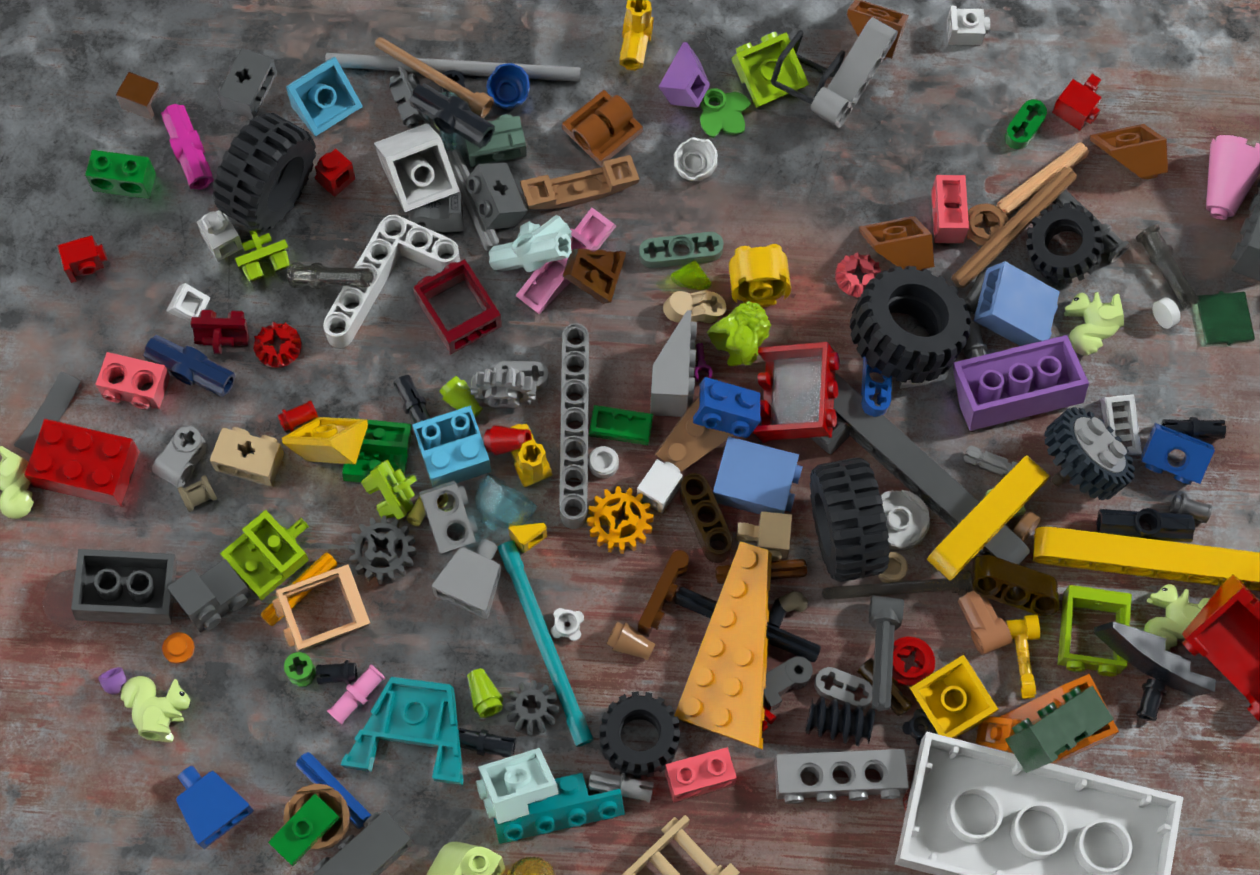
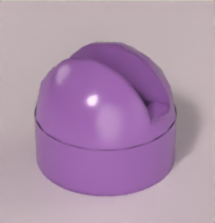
M117 667L102 673L98 680L105 692L118 694L126 682V676L123 669Z

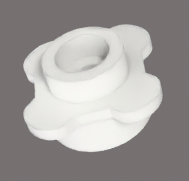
M563 608L556 609L553 614L555 624L551 628V635L554 638L568 637L571 641L580 639L581 632L579 629L580 623L584 621L583 613L580 611L564 610ZM566 622H569V623H570V626H569V627H565L564 624H565Z

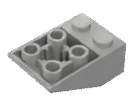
M692 310L686 311L653 363L650 414H653V416L682 417L687 411V407H690L693 403L697 322L691 321Z

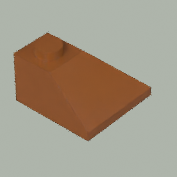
M854 0L847 11V16L858 37L872 17L898 31L894 43L883 60H886L887 57L892 59L909 15L863 0Z
M1145 124L1090 135L1091 142L1142 179H1154L1158 174L1168 172L1167 139Z
M916 216L859 227V232L871 247L897 267L901 266L902 269H905L906 266H915L920 271L935 267L932 234Z

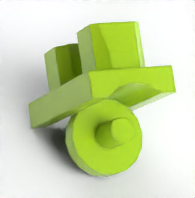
M253 230L249 231L252 240L242 243L244 251L255 247L256 250L235 258L239 270H243L249 282L264 277L259 264L263 260L270 258L275 272L290 267L287 254L289 248L286 240L284 239L262 247L263 244L272 241L270 234L267 233L258 237L256 231Z
M388 459L378 464L362 480V485L367 493L372 494L380 490L385 500L376 505L381 518L382 516H386L387 519L396 517L399 520L405 517L406 513L414 506L410 498L415 496L410 485L417 481L415 475L405 478L401 469L393 470Z

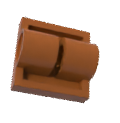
M605 90L601 91L562 123V129L600 166L603 165V161L610 160L643 132V126L633 118V112L627 102L618 95L612 97Z

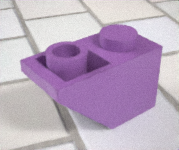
M683 42L662 79L659 89L671 105L698 107L710 83L700 60L687 42Z

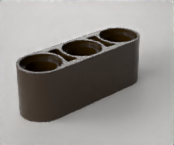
M697 473L688 474L681 483L680 499L706 558L714 563L724 562L730 556L733 542L732 535L706 478ZM694 486L698 487L702 493L693 496L686 490ZM707 513L714 520L710 523H704L699 520L698 516ZM719 540L726 545V548L718 551L713 549L710 543Z
M982 555L974 560L973 589L977 594L1039 616H1050L1058 611V582L1054 577L991 555Z

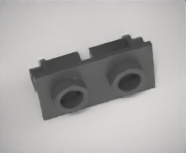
M401 66L398 67L401 75L392 76L389 87L397 104L406 100L405 103L397 107L403 124L407 125L410 129L417 127L420 120L431 124V120L427 115L410 106L409 100L413 90L420 84L417 76L414 73L410 74Z

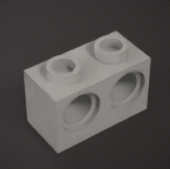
M451 481L419 492L440 554L476 542L474 534L479 531L474 516H467L464 505L468 504L469 501L464 486L458 487L455 481ZM444 493H449L454 498L453 505L448 509H441L437 506L438 497ZM452 523L463 525V533L458 538L447 536V528Z

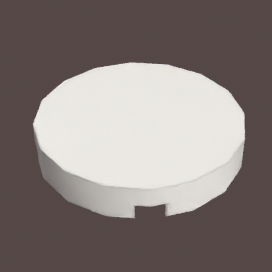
M891 490L883 493L881 497L886 515L890 549L906 550L915 547L922 542L929 530L930 518L927 505L919 496L910 491Z

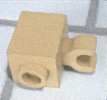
M761 511L759 526L749 523H738L736 541H757V547L767 549L772 553L771 561H781L782 558L787 559L790 548L792 514Z

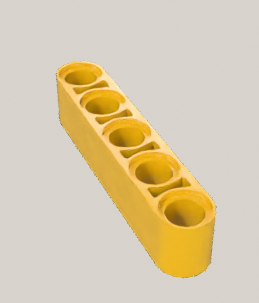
M1026 455L949 533L926 560L951 581L1034 496L1051 475Z

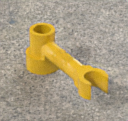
M1026 615L1024 619L1005 621L1012 639H1015L1022 699L1035 698L1036 686L1029 659L1028 641L1040 639L1038 615Z

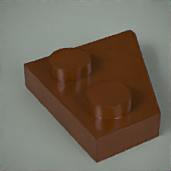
M589 249L571 250L572 253L568 257L563 277L602 304L611 303L626 252L592 251Z

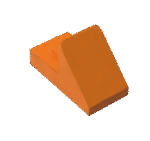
M990 716L979 724L975 744L1013 753L1005 739L1014 734L1012 727L1021 721Z

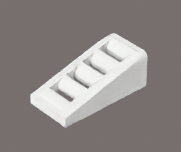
M1134 394L1100 399L1104 425L1106 428L1110 426L1114 430L1112 435L1117 437L1115 430L1129 429L1130 431L1129 435L1119 436L1122 441H1132V446L1127 447L1129 452L1126 455L1142 454ZM1124 405L1125 411L1113 412L1112 407ZM1127 417L1128 423L1114 424V418Z

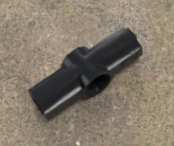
M425 83L419 84L413 90L409 100L410 106L433 119L436 126L448 135L456 133L479 148L486 146L491 141L495 126L473 113L470 107L459 97L451 96L448 98Z
M1144 508L1140 511L1099 509L1096 521V532L1171 542L1191 543L1195 531L1193 515L1159 513L1151 508ZM1139 521L1147 522L1151 527V531L1144 530L1140 526Z

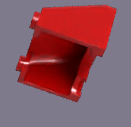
M1233 574L1219 587L1183 631L1182 635L1185 640L1182 644L1193 656L1200 653L1203 657H1206L1246 697L1251 704L1247 708L1248 711L1260 722V600Z

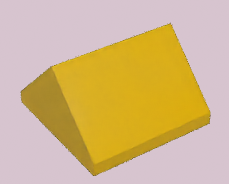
M318 417L282 437V443L308 462L356 464L368 422L367 419Z
M964 655L910 687V690L938 735L956 738L974 729L999 710Z

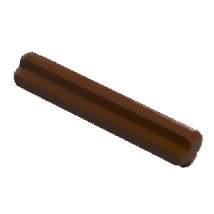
M804 559L771 561V580L798 578L807 575V564ZM731 565L716 567L715 576L718 584L725 583Z

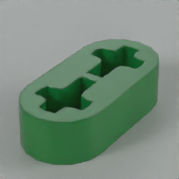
M1031 99L1022 105L1005 133V142L1009 147L1023 149L1030 143L1047 115V108L1044 103ZM1033 110L1036 111L1038 114L1031 121L1027 120L1029 113L1033 112ZM1021 128L1025 129L1023 136L1019 138L1014 137V134L1018 133Z

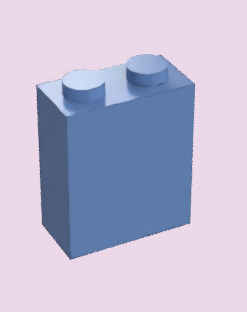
M1004 261L986 269L974 321L1019 346L1048 340L1052 334L1051 327L1058 308L1057 302L1060 291Z
M728 436L713 490L716 502L756 514H761V511L782 514L785 511L791 512L795 494L790 493L792 483L798 484L803 467L797 465L799 454Z

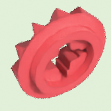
M857 252L854 255H846L838 263L835 278L843 292L853 297H860L868 282L875 278L876 274L881 272L879 262H875L870 254L865 256ZM857 266L861 268L862 273H867L863 276L861 284H859L857 275H852L855 273Z

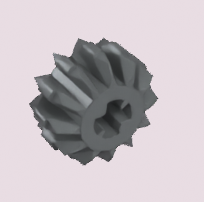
M536 680L531 681V689H526L523 682L519 683L520 694L511 690L509 697L513 701L505 703V709L511 711L507 715L508 722L517 721L515 725L517 732H520L526 725L527 734L530 736L533 735V727L536 726L541 733L546 732L543 722L554 725L555 719L550 714L559 713V706L552 704L557 700L556 694L546 695L549 690L547 684L542 685L537 690ZM530 702H535L539 710L535 708V713H528V709L525 706L529 707Z

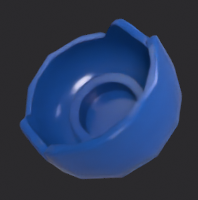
M513 63L500 64L496 66L487 80V95L494 98L493 104L505 110L517 108L528 97L530 91L529 76L518 65Z

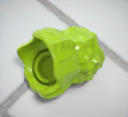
M751 301L741 303L728 316L716 322L707 331L716 349L730 354L727 361L729 366L751 365L754 363L759 355L758 347L769 336L771 324L765 313L766 311L758 303H752Z

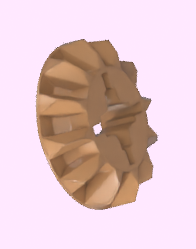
M991 204L973 206L968 210L969 229L967 240L971 239L976 243L977 247L984 245L1009 221L1007 215L1000 208ZM983 217L986 224L992 226L989 234L985 232L984 228H979Z

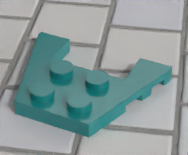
M390 677L371 710V717L363 730H359L354 739L356 742L349 754H345L341 766L347 769L372 772L379 740L438 748L432 779L436 782L463 785L459 730L453 686L450 684Z

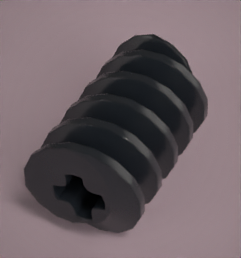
M820 696L815 704L812 698L806 722V734L809 735L813 728L817 727L818 737L822 738L826 730H830V737L833 741L839 733H842L843 743L847 744L851 736H855V743L858 747L864 739H867L869 744L875 720V709L870 708L864 716L861 705H857L852 713L849 702H845L839 710L836 699H833L828 707H826L825 697Z

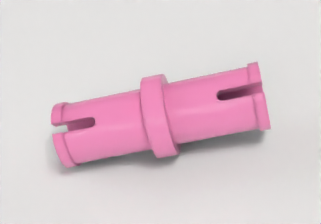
M370 664L369 668L353 685L348 684L345 689L347 691L327 712L342 725L360 704L364 705L368 701L366 697L385 679V676Z

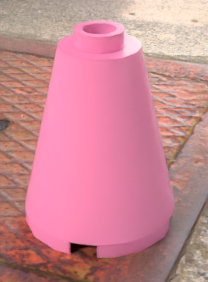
M1231 135L1217 136L1216 141L1212 139L1210 144L1206 209L1213 218L1226 220L1227 217H1233L1260 174L1259 143H1256L1254 148L1246 145L1248 139Z

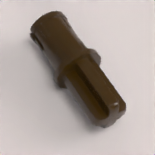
M873 658L863 663L857 671L871 686H873ZM892 678L890 708L897 716H901L912 705L894 685L895 680Z

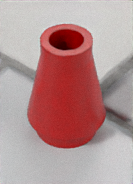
M494 425L491 429H487L484 434L486 451L496 456L521 449L523 443L532 440L529 429Z

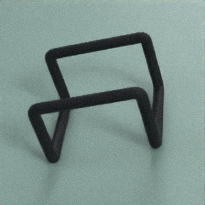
M799 30L779 56L771 83L773 86L812 104L814 99L777 81L783 60L791 49L794 48L800 62L824 73L819 81L815 93L816 96L820 89L824 87L829 76L834 77L839 70L845 56V51L841 50L827 69L797 54L804 34L802 30Z

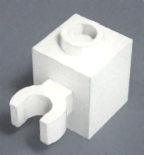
M222 211L209 212L196 222L201 235L217 262L243 249L237 231L228 216L222 213Z

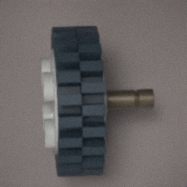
M1072 407L1062 413L1046 428L1044 436L1047 438L1044 441L1045 445L1050 447L1047 449L1048 454L1056 457L1053 460L1055 466L1061 465L1062 467L1060 472L1051 478L1056 486L1060 487L1071 478L1070 483L1074 487L1079 484L1082 493L1089 492V496L1094 499L1098 497L1099 500H1109L1134 479L1135 467L1131 465L1133 459L1126 455L1129 450L1121 443L1122 439L1119 436L1114 437L1112 435L1114 430L1110 426L1106 428L1104 420L1100 417L1096 418L1094 413L1090 411L1086 413L1083 408L1077 409Z

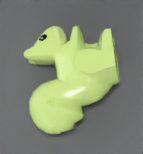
M1095 292L1092 302H1090L1089 297L1085 293H1079L1073 298L1071 304L1065 307L1064 316L1084 318L1085 323L1076 326L1068 336L1074 351L1080 355L1088 356L1096 353L1103 346V339L1110 338L1120 327L1124 326V313L1119 294H1115L1110 303H1102L1098 292Z
M0 446V454L3 457L0 462V490L3 491L0 496V511L8 518L20 519L28 515L34 503L32 500L33 493L28 491L30 482L24 475L29 461Z
M1167 584L1157 593H1152L1150 598L1146 600L1152 605L1164 608L1165 617H1154L1148 620L1144 631L1166 638L1165 650H1170L1171 647L1177 646V639H1185L1182 635L1183 631L1210 598L1205 597L1199 604H1193L1189 602L1188 589H1185L1180 597H1178L1176 587L1172 584Z
M144 676L128 679L121 688V700L124 701L126 708H132V720L138 729V734L147 740L172 743L174 737L170 733V722H184L182 713L179 711L186 710L191 706V700L181 689L178 680H173L166 697H156L154 682Z

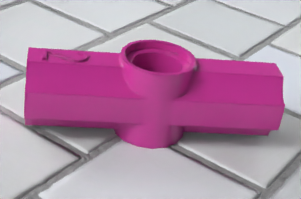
M173 104L167 106L161 115L166 130L170 135L171 139L169 141L178 164L181 163L190 189H204L214 179L208 162L205 159L204 155L206 153L197 130L193 129L184 105Z

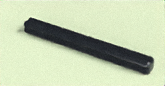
M684 587L678 589L674 598L675 604L710 619L717 604V601ZM767 623L766 638L769 644L799 657H804L808 661L815 662L821 651L820 645Z

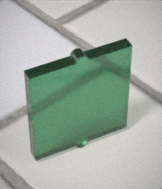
M1219 291L1218 294L1198 295L1196 297L1205 345L1227 343L1228 346H1231L1236 342L1255 340L1245 292L1224 293Z

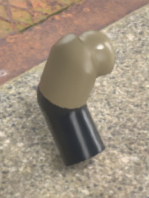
M792 591L777 598L770 610L769 622L767 623L780 628L787 612L792 610L803 612L807 608V598L797 591Z

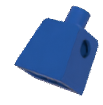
M190 766L177 777L186 789L177 796V804L195 841L203 849H206L254 812L248 802L214 771L201 777L195 767Z

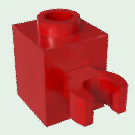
M1091 74L1084 85L1072 79L1058 97L1052 113L1079 131L1087 122L1092 124L1101 111L1097 107L1102 97L1095 92L1102 79Z

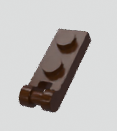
M676 550L670 556L638 622V632L649 637L653 628L659 629L665 613L661 610L666 601L672 602L678 589V585L674 583L677 577L685 575L688 570L689 556L685 551Z

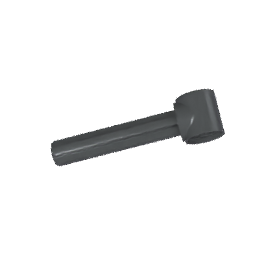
M872 595L869 608V623L876 629L871 705L877 711L889 710L891 707L894 632L902 624L904 599Z

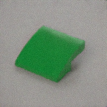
M367 420L368 427L356 464H344L342 472L343 481L362 483V480L370 474L371 470L387 459L394 471L401 469L405 476L412 424Z

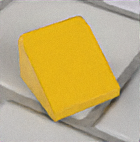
M544 523L517 525L508 528L510 538L515 541L516 546L522 553H526L547 538V526Z

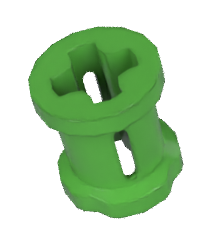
M296 652L289 655L285 660L284 671L292 684L298 687H307L312 684L316 676V668L308 655ZM299 665L304 667V673L301 675L297 674V666Z

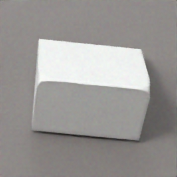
M184 283L176 290L166 312L191 321L192 317H198L200 311L205 310L210 297Z

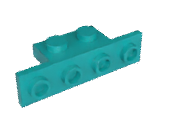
M583 772L556 778L555 781L559 794L542 801L529 803V815L498 824L496 818H493L499 844L625 815L621 789L589 796Z

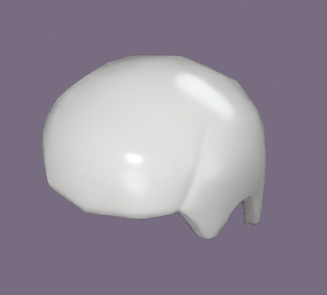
M692 137L681 143L674 153V168L682 178L688 181H702L710 177L717 167V150L709 139L703 140Z

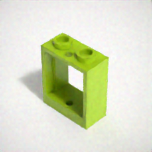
M1069 585L1064 591L1062 598L1057 665L1066 666L1067 670L1073 672H1084L1085 669L1096 670L1099 675L1108 677L1120 674L1127 667V661L1114 651L1113 660L1070 653L1073 607L1116 613L1115 622L1130 626L1132 594Z

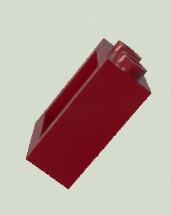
M465 259L458 263L452 262L448 264L440 273L422 278L413 287L418 304L450 355L502 327L501 314ZM465 281L484 312L447 331L430 304L429 299Z

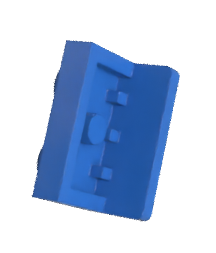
M704 377L700 383L699 409L693 416V423L709 429L730 433L734 436L748 438L761 422L760 392Z

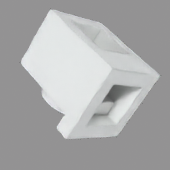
M951 6L947 17L948 45H982L985 34L990 32V18L984 17V9H957V6Z

